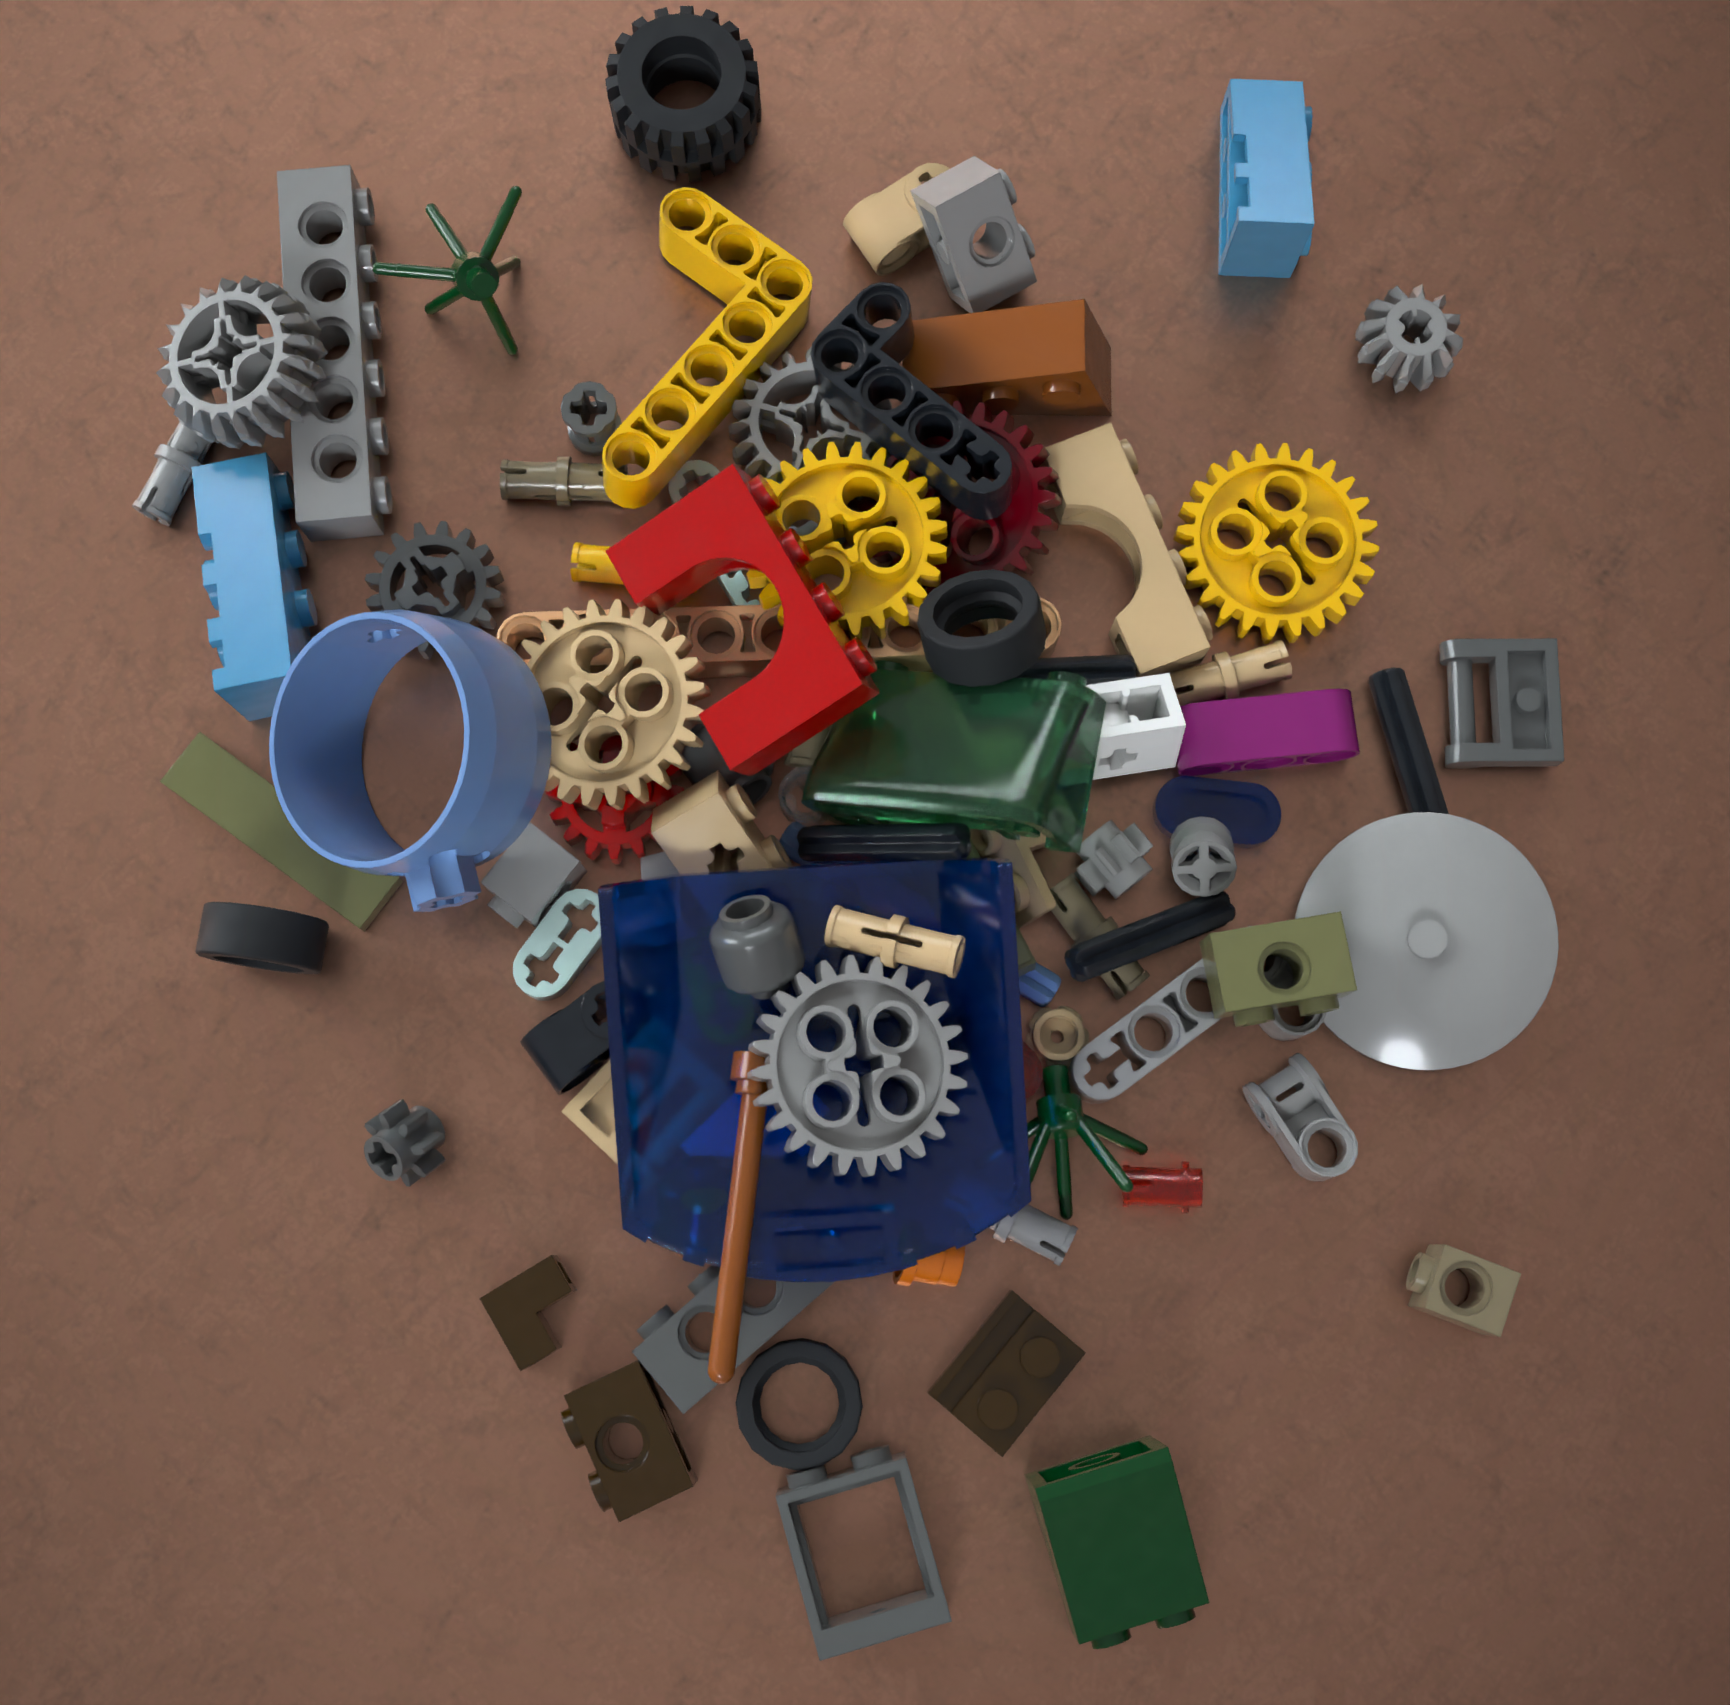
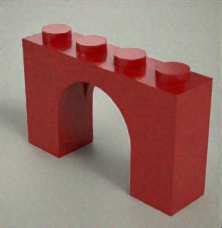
M731 464L608 548L605 552L635 604L640 607L645 605L652 613L661 615L711 580L733 571L751 570L764 573L775 586L782 602L784 627L782 638L774 657L756 677L698 714L729 769L752 777L877 696L880 692L870 676L877 671V666L872 656L857 637L849 641L838 622V619L845 615L840 602L826 583L822 582L816 585L805 565L813 561L808 548L793 528L784 531L774 514V511L779 509L781 504L773 489L762 475L758 474L752 478L736 465Z

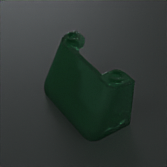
M876 660L874 662L877 666V671L870 676L880 694L831 725L806 776L801 803L836 825L889 824L890 821L918 824L964 823L970 829L996 831L1006 839L1020 840V835L1037 838L1042 833L1046 836L1045 848L1048 850L1080 853L1106 701L1098 693L1086 687V678L1069 672L1048 673L1047 680L1012 678L995 685L968 687L949 683L933 672L909 671L908 667L900 663Z

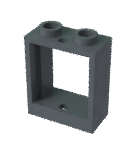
M889 1445L878 1446L850 1456L853 1467L827 1474L825 1464L821 1467L791 1472L786 1475L788 1486L779 1488L776 1492V1501L820 1661L952 1621L905 1451L892 1455ZM894 1477L925 1589L829 1617L799 1505Z

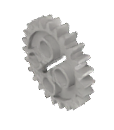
M848 955L842 959L839 975H836L827 960L821 961L815 965L817 984H814L806 975L799 972L794 976V980L791 981L797 997L794 998L788 993L780 990L773 994L771 1000L781 1015L778 1017L771 1014H762L756 1021L764 1031L770 1034L769 1040L753 1041L748 1046L749 1051L765 1058V1065L748 1072L747 1079L766 1082L768 1091L752 1101L754 1107L774 1106L777 1113L770 1119L765 1129L770 1132L787 1126L791 1134L786 1141L784 1150L789 1153L802 1147L804 1144L809 1145L807 1166L811 1168L818 1167L828 1155H831L835 1176L846 1175L852 1160L856 1159L861 1176L869 1177L875 1174L877 1156H879L884 1166L890 1172L902 1168L900 1148L914 1159L922 1158L926 1155L920 1135L922 1134L933 1140L944 1138L946 1133L935 1119L936 1116L951 1117L958 1115L960 1111L955 1103L946 1098L947 1091H955L967 1087V1081L950 1074L952 1065L968 1059V1053L949 1050L947 1041L956 1037L962 1031V1028L959 1025L941 1026L938 1019L945 1013L949 1003L942 1001L929 1007L924 999L931 983L926 980L912 989L906 987L908 967L905 965L898 967L889 977H884L883 963L880 962V957L876 956L869 961L864 973H860L854 955ZM849 1006H854L858 1010L857 1043L854 1038L851 1020L847 1013ZM878 1013H888L899 1022L901 1039L896 1047L884 1045L875 1036L873 1026ZM811 1018H823L834 1027L836 1044L831 1052L819 1051L808 1041L806 1031ZM856 1053L859 1060L869 1061L871 1066V1072L860 1076V1080L857 1072L846 1071L844 1065L845 1060ZM887 1079L899 1082L906 1090L908 1102L906 1109L901 1115H894L888 1112L881 1103L880 1089ZM820 1084L835 1088L841 1096L843 1102L842 1111L835 1121L825 1120L814 1109L813 1094ZM859 1089L860 1093H862L865 1112L868 1114V1124L865 1127L859 1125L857 1121L860 1100Z

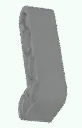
M1268 956L1266 958L1264 975L1267 981L1276 988L1288 989L1293 980V972L1288 962L1277 956ZM1203 958L1084 1046L1073 1057L1068 1067L1072 1093L1080 1095L1082 1101L1090 1104L1107 1102L1123 1093L1221 1019H1214L1213 1010L1205 1013L1195 1010L1186 999V988L1190 981L1200 980L1207 983ZM1273 1009L1275 1020L1258 1025L1273 1039L1294 1041L1317 1030L1324 1022L1326 1013L1305 1016L1300 1026H1292L1281 1019L1278 1009ZM1151 1018L1162 1025L1166 1040L1160 1051L1146 1050L1137 1043L1134 1028L1139 1019ZM1116 1037L1118 1045L1113 1043L1110 1038ZM1121 1049L1123 1055L1128 1060L1107 1075V1080L1111 1087L1108 1089L1102 1082L1096 1083L1093 1086L1089 1085L1084 1077L1091 1069L1086 1059L1090 1057L1094 1063L1099 1064ZM1131 1062L1138 1066L1136 1071H1133Z

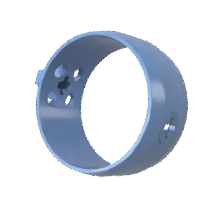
M382 610L359 613L340 619L319 632L301 650L287 671L275 701L270 726L269 756L272 779L282 810L291 826L309 847L330 861L364 873L384 876H405L413 911L432 912L442 908L460 906L478 899L477 894L481 893L476 867L494 859L512 845L525 830L540 804L549 775L552 739L548 709L539 684L527 664L511 647L482 629L463 621L409 610ZM428 641L443 658L456 684L463 712L464 748L458 779L445 809L430 830L416 843L404 850L382 827L369 801L362 768V741L371 703L384 678L403 656L415 647Z

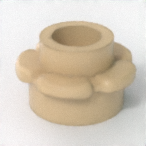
M1059 1006L1054 1010L1045 1007L1037 1011L1029 1021L1031 1031L1026 1036V1046L1032 1057L1036 1060L1042 1059L1046 1061L1047 1066L1065 1065L1069 1067L1073 1057L1089 1043V1032L1082 1024L1083 1019L1076 1010L1067 1006ZM1054 1031H1060L1063 1034L1062 1042H1053L1051 1034Z

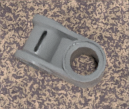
M1296 1053L1289 1057V1066L1259 1085L1249 1082L1243 1086L1244 1096L1253 1113L1263 1127L1273 1136L1292 1165V1168L1301 1177L1310 1181L1323 1182L1346 1173L1354 1165L1358 1155V1142L1355 1134L1331 1100L1319 1074L1302 1054ZM1291 1087L1296 1088L1294 1094L1281 1102L1276 1101V1097ZM1313 1133H1322L1329 1136L1335 1143L1337 1158L1331 1167H1322L1311 1159L1308 1152V1141Z

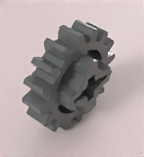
M440 521L434 535H428L421 522L415 523L414 539L406 541L395 532L391 535V539L396 550L391 555L382 551H376L373 555L383 570L381 573L366 574L365 577L369 587L379 593L366 599L367 607L371 612L399 609L456 619L477 628L480 625L484 628L495 629L497 623L488 612L489 607L504 606L505 599L501 591L491 587L502 583L504 577L499 566H488L494 559V556L487 544L474 549L476 539L471 530L465 528L455 539L446 521ZM446 554L447 556H445L444 558L431 557L428 555ZM406 570L403 587L396 592L399 579ZM427 575L433 584L437 583L439 587L444 589L445 592L443 594L449 602L448 606H445L438 597L434 598L426 590L428 586L422 579V576ZM475 588L474 598L469 608L465 611L467 593ZM427 641L418 646V651L424 659H431L435 648Z

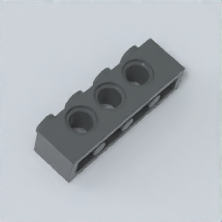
M816 1174L789 1197L788 1200L795 1207V1210L778 1225L775 1226L767 1217L752 1229L747 1270L759 1267L769 1271L776 1281V1294L769 1304L761 1307L752 1306L743 1301L735 1369L888 1235L838 1176L834 1175L825 1183L819 1174ZM803 1224H814L820 1227L827 1238V1248L824 1255L813 1263L798 1261L793 1257L789 1249L791 1233L795 1228ZM718 1260L687 1286L695 1297L678 1312L674 1313L668 1305H665L637 1329V1332L644 1341L632 1353L683 1414L718 1385L708 1375L710 1350H702L695 1346L689 1335L690 1323L698 1313H715L720 1272Z

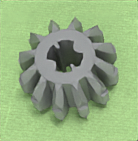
M1422 284L1414 287L1409 297L1396 286L1388 291L1384 301L1376 298L1375 301L1369 304L1364 313L1366 320L1359 324L1355 333V340L1364 345L1357 355L1358 363L1376 365L1371 375L1372 383L1383 380L1385 375L1393 378L1395 394L1403 391L1409 380L1421 392L1429 388L1434 377L1439 379L1446 377L1454 366L1452 357L1457 356L1462 348L1464 339L1454 333L1460 325L1461 314H1443L1442 312L1446 304V294L1435 298L1431 302L1425 299ZM1404 335L1413 338L1414 342L1410 343L1403 338Z

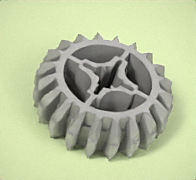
M245 275L238 284L234 280L230 281L221 278L217 293L211 289L208 290L200 287V303L195 307L181 304L185 315L184 319L179 325H166L171 335L174 336L172 343L157 348L163 358L169 362L156 372L161 378L162 383L167 385L162 397L167 400L169 406L175 409L174 415L178 417L181 424L191 430H195L196 435L210 443H222L228 448L240 450L244 443L263 448L267 434L274 438L285 439L284 423L288 419L293 422L304 423L299 411L304 401L319 402L314 391L310 388L312 382L327 378L322 367L316 364V362L328 354L323 347V343L317 339L322 330L318 327L316 320L309 316L310 312L306 310V305L293 295L289 296V293L278 284H271L267 280L262 283L256 278H250ZM257 324H270L274 336L264 339L258 335ZM220 387V389L227 393V403L216 404L212 389Z
M812 347L807 350L805 355L806 362L796 363L794 356L786 350L785 354L782 355L783 369L779 371L772 365L764 362L760 367L763 383L746 378L743 391L747 399L735 400L732 405L733 416L739 420L729 425L730 440L738 443L732 449L733 460L737 465H747L744 472L752 478L760 474L764 478L772 479L780 484L784 481L780 468L781 461L774 457L764 444L762 439L763 431L775 434L776 441L784 443L792 449L793 461L791 465L797 470L804 467V437L802 429L808 433V426L816 425L820 413L822 434L817 430V437L809 438L806 447L815 455L818 461L826 459L828 442L835 443L840 457H849L855 441L861 442L863 459L871 460L873 454L881 448L877 442L864 432L849 429V422L837 418L832 413V406L819 394L810 355ZM838 363L832 366L829 370L833 372H843L852 368L854 364H851L847 369L843 370L841 369V363ZM810 394L809 397L801 403H784L785 401L796 396ZM889 399L879 402L875 407L882 410L892 409V404ZM886 451L887 457L890 458L891 454ZM865 496L856 497L854 499L861 501V499H863Z

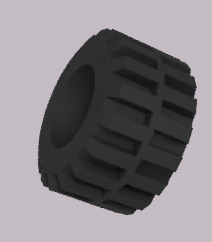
M680 6V13L668 14L667 7L654 10V20L647 22L641 16L631 23L633 29L632 36L621 33L615 42L617 54H609L606 65L608 77L605 78L617 137L622 139L623 149L632 159L639 156L640 167L651 174L657 167L662 168L663 178L676 181L678 173H688L689 182L702 180L701 172L711 170L715 177L726 171V160L730 159L737 164L745 156L744 143L753 145L758 134L757 123L761 122V100L757 61H754L753 48L748 39L740 40L739 28L730 20L721 26L718 13L708 9L705 10L702 16L694 15L693 6ZM683 80L702 82L715 90L710 99L690 109H672L654 100L655 96L664 87Z

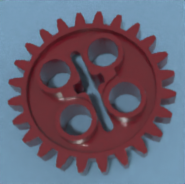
M954 401L952 406L1002 445L1009 453L1012 462L1013 495L1011 504L1003 514L989 520H978L966 515L958 508H956L954 513L950 511L952 503L928 484V492L923 499L939 497L941 501V514L934 520H942L947 523V538L937 543L948 547L951 541L953 547L950 556L947 557V563L933 565L941 572V584L948 579L968 572L991 569L1012 572L1016 568L1022 573L1032 576L1034 571L1026 559L1030 551L1042 555L1049 553V549L1038 539L1040 531H1058L1059 525L1054 520L1045 515V510L1061 505L1062 499L1056 493L1044 490L1045 487L1058 480L1059 476L1052 467H1039L1050 454L1041 443L1028 447L1035 434L1025 424L1012 431L1015 419L1007 411L1003 410L992 422L991 410L985 403L979 402L971 418H969L966 407L959 401ZM934 436L922 442V445L928 448H939L946 445L950 440L945 437ZM893 455L890 458L887 457V467L890 469L900 462ZM910 470L907 482L919 478V476ZM972 477V482L976 483L977 480ZM874 499L859 504V510L862 512L868 511L875 507L877 501ZM888 521L884 526L896 527L897 523L895 521ZM982 528H992L993 540L989 548L978 555H971L969 542L972 535ZM888 550L880 551L872 557L879 563L891 561L888 567L896 565L902 559L896 552ZM921 585L924 589L927 587V594L936 588Z

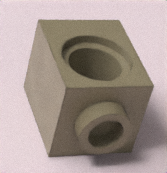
M1428 1244L1426 1253L1419 1252L1415 1256L1408 1272L1406 1289L1413 1291L1408 1306L1476 1333L1501 1337L1521 1273L1446 1244ZM1456 1269L1461 1270L1467 1276L1470 1283L1469 1296L1459 1306L1451 1303L1445 1292L1446 1279Z

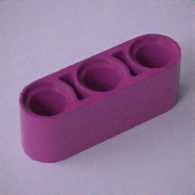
M1324 689L1224 699L1180 706L1186 723L1177 758L1178 774L1182 776H1204L1322 764L1346 760L1360 754L1351 691L1348 689Z

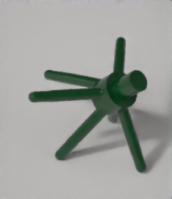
M512 186L480 253L468 252L438 207L433 203H429L425 208L426 213L456 257L451 268L375 262L372 265L373 272L377 275L453 282L454 287L425 305V312L433 315L462 297L473 301H481L507 353L515 355L518 352L517 344L493 294L499 286V277L519 267L521 261L517 256H511L496 264H493L491 260L522 195L521 188L519 186Z
M1052 1065L1042 1069L1045 1096L1036 1101L1038 1116L977 1156L973 1164L975 1168L983 1169L1035 1135L1013 1192L1014 1199L1017 1202H1022L1025 1200L1031 1183L1034 1180L1049 1139H1053L1055 1143L1060 1216L1068 1220L1073 1216L1068 1138L1079 1135L1120 1189L1126 1193L1132 1191L1133 1182L1098 1136L1139 1155H1145L1148 1147L1145 1143L1084 1114L1081 1096L1071 1093L1068 1067L1065 1065Z

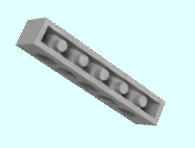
M351 165L277 171L283 289L289 293V296H295L306 305V310L310 312L309 316L316 320L318 327L322 330L317 339L323 343V347L327 352L339 345L349 346L347 352L339 359L325 360L324 356L316 362V364L322 367L327 377L312 382L310 388L314 391L319 402L304 401L299 411L304 423L290 420L296 523L311 542L384 535L383 514L392 513L393 501L389 479L387 476H381L380 455H388L389 438L385 419L383 417L377 418L376 397L385 396V377L380 359H374L372 339H381L382 325L378 304L376 301L370 302L369 282L378 281V275L372 270V265L377 262L375 249L372 244H367L366 226L374 225L375 223L371 191L369 188L360 187ZM333 232L341 233L336 241L330 244H319L325 235ZM337 288L345 289L343 295L337 300L322 302L323 297L329 291ZM343 402L353 403L351 410L345 416L338 419L328 418L330 410L337 404ZM346 460L357 461L354 470L346 477L331 478L332 470L340 462Z

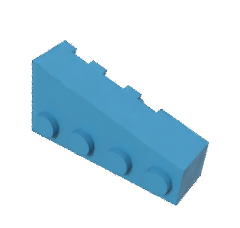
M265 452L191 467L198 536L206 551L213 550L214 558L204 561L203 565H201L203 586L209 595L215 610H219L220 616L207 619L209 643L212 648H217L220 661L224 667L212 670L214 691L248 721L272 717L275 701L286 673L301 650L311 640L309 627L315 626L318 623L313 596L308 588L302 589L299 568L307 566L304 542L299 530L291 529L288 512L289 509L295 508L294 485L288 471L280 472Z

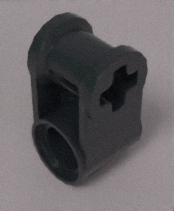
M615 980L602 981L592 986L567 1007L557 1011L536 1025L522 1038L520 1043L557 1094L561 1095L590 1077L625 1044L648 1019L647 1005L643 997L626 984ZM611 998L621 1004L627 1001L629 1003L622 1009V1014L626 1021L621 1026H617L609 1021L602 1023V1020L608 1015V1010L604 1004Z

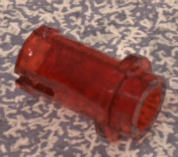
M1187 1161L1181 1162V1168L1130 1167V1165H1123V1171L1133 1182L1134 1186L1132 1191L1122 1192V1207H1129V1205L1181 1207V1213L1186 1214L1189 1213V1207L1202 1208V1168H1189V1162Z

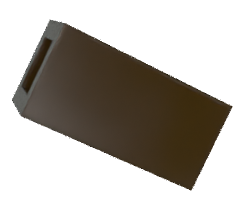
M557 1255L547 1257L479 1298L520 1371L531 1367L562 1348L542 1311L577 1291Z

